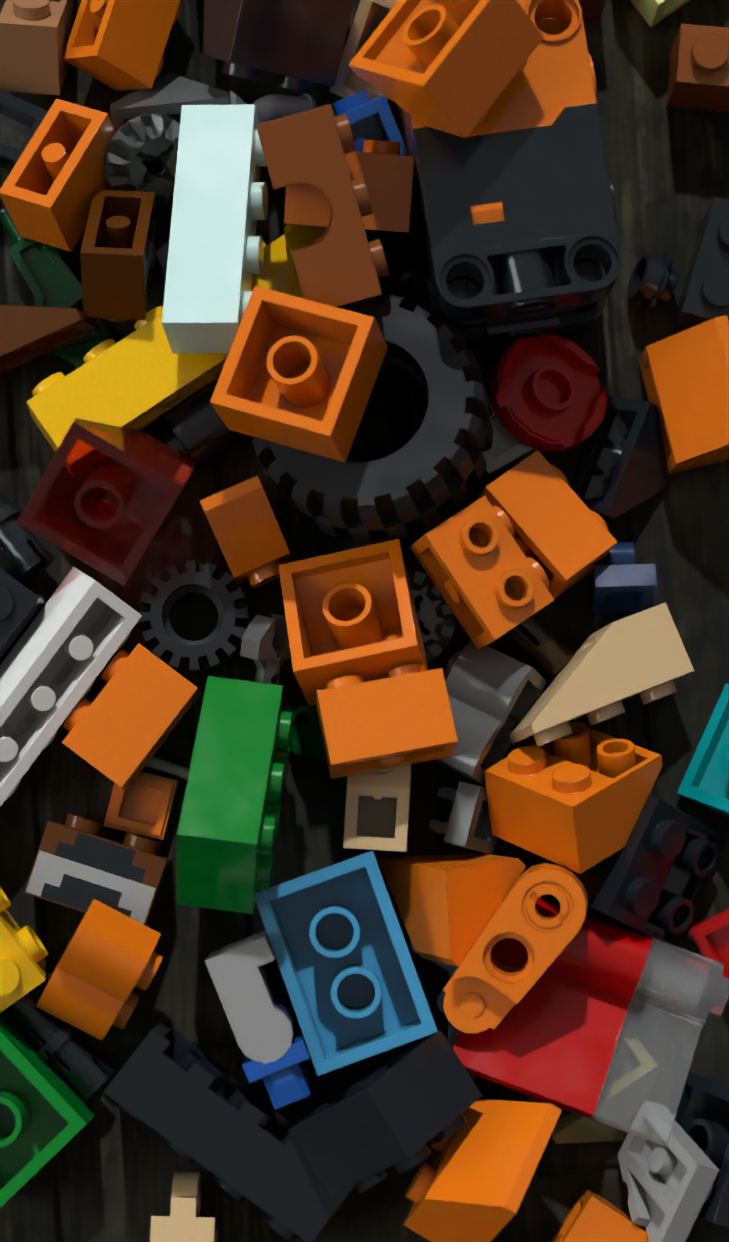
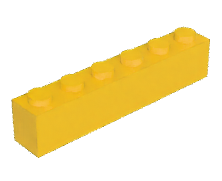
M287 224L284 228V235L268 245L263 241L262 274H253L252 291L254 286H259L304 298L290 248L316 240L325 232L327 227ZM159 306L147 312L145 320H138L134 325L136 331L117 343L114 339H108L92 348L83 358L85 364L67 376L63 372H57L45 378L33 389L32 394L34 397L26 401L31 418L70 474L74 475L217 381L229 353H172L162 325L163 306Z

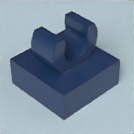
M633 542L617 543L609 552V558H606L605 565L593 566L588 593L590 615L636 614L653 606L657 589L655 564H635Z

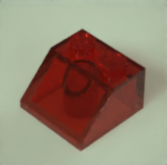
M76 418L16 523L125 586L184 488L196 463L143 431Z

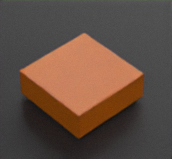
M141 772L127 791L114 783L103 826L165 841L180 781Z

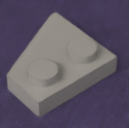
M643 1101L617 1155L622 1179L628 1187L627 1202L632 1224L646 1228L649 1242H685L703 1203L711 1195L713 1183L719 1169L663 1106Z

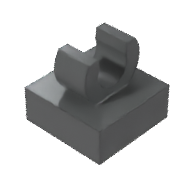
M459 781L457 789L451 787L439 788L437 796L452 801L453 807L448 822L430 820V829L445 835L444 842L486 854H493L497 837L492 835L486 788Z

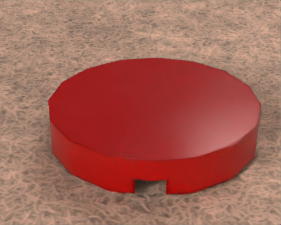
M541 333L538 337H523L516 340L495 362L489 381L492 407L503 427L521 443L542 452H564L587 440L602 423L608 399L606 387L601 389L600 381L596 376L600 373V370L593 358L575 342L556 334L546 335Z

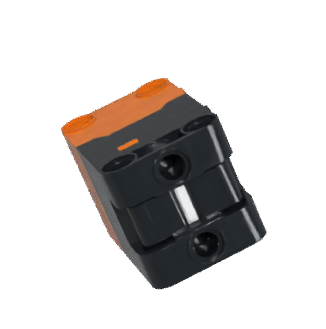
M516 0L544 38L528 57L524 69L511 79L489 108L486 118L471 131L467 138L427 127L397 105L401 137L408 151L407 155L414 156L411 203L427 307L438 312L442 325L445 324L442 318L443 314L450 323L456 326L472 325L465 330H458L463 335L468 350L498 346L510 347L518 339L538 337L541 333L568 337L590 331L597 324L606 304L607 295L611 292L622 268V256L617 233L615 194L607 171L597 109L595 71L591 55L588 53L582 9L578 0ZM591 304L593 305V308L590 311L584 313H575L571 311L589 307Z

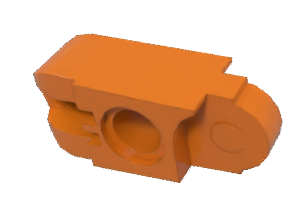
M542 863L531 866L518 878L442 990L446 993L443 1009L447 1020L454 1028L464 1033L473 1034L486 1031L488 1028L494 1030L579 932L588 910V894L583 883L573 872L558 865ZM546 894L556 897L561 905L560 911L553 916L541 914L536 905L537 899ZM514 938L526 947L528 961L518 967H508L496 958L494 945L499 940Z

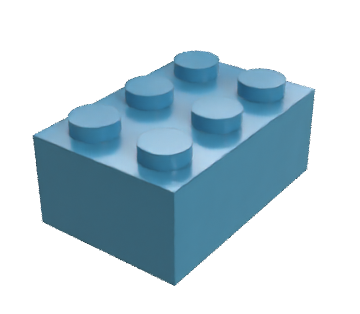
M373 850L269 888V891L262 890L256 893L255 900L317 1076L438 1032Z

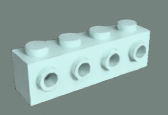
M255 104L182 105L162 313V325L172 353H229L252 294L253 274H262L263 239L262 236H256L257 220H266L268 213L266 182H260L261 167H267L256 128V124H259Z

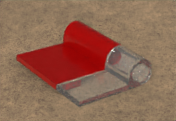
M542 897L537 899L536 905L541 914L553 916L560 911L561 905L559 903ZM586 914L579 932L520 1002L513 1006L494 1030L488 1028L486 1031L477 1034L464 1033L459 1030L453 1050L468 1073L666 1146L702 1027L710 1012L719 1016L722 1014L729 996V978L722 976L724 963ZM514 938L499 940L494 945L496 958L508 967H518L528 961L526 947Z

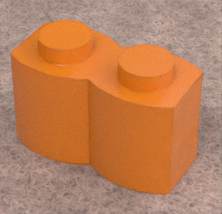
M93 899L35 1007L101 1041L112 1025L123 1030L140 997L132 992L133 988L136 986L146 991L163 959V956L153 952L161 933Z

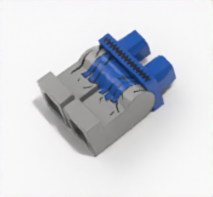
M265 929L212 951L206 958L205 963L238 1046L245 1055L242 1067L248 1082L251 1083L262 1078L276 1110L310 1096L311 1090L309 1087L312 1086V1082L303 1062L310 1057L301 1029L294 1031V1012L285 1000L277 996L265 964L275 960V954Z

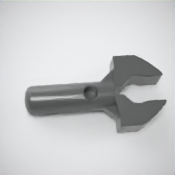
M274 613L272 618L256 615L242 636L240 656L253 659L256 665L255 682L279 685L281 666L286 659L291 658L285 616Z

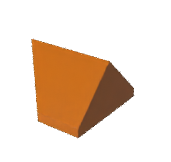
M486 853L377 858L415 952L423 959L459 967L526 867L518 858Z

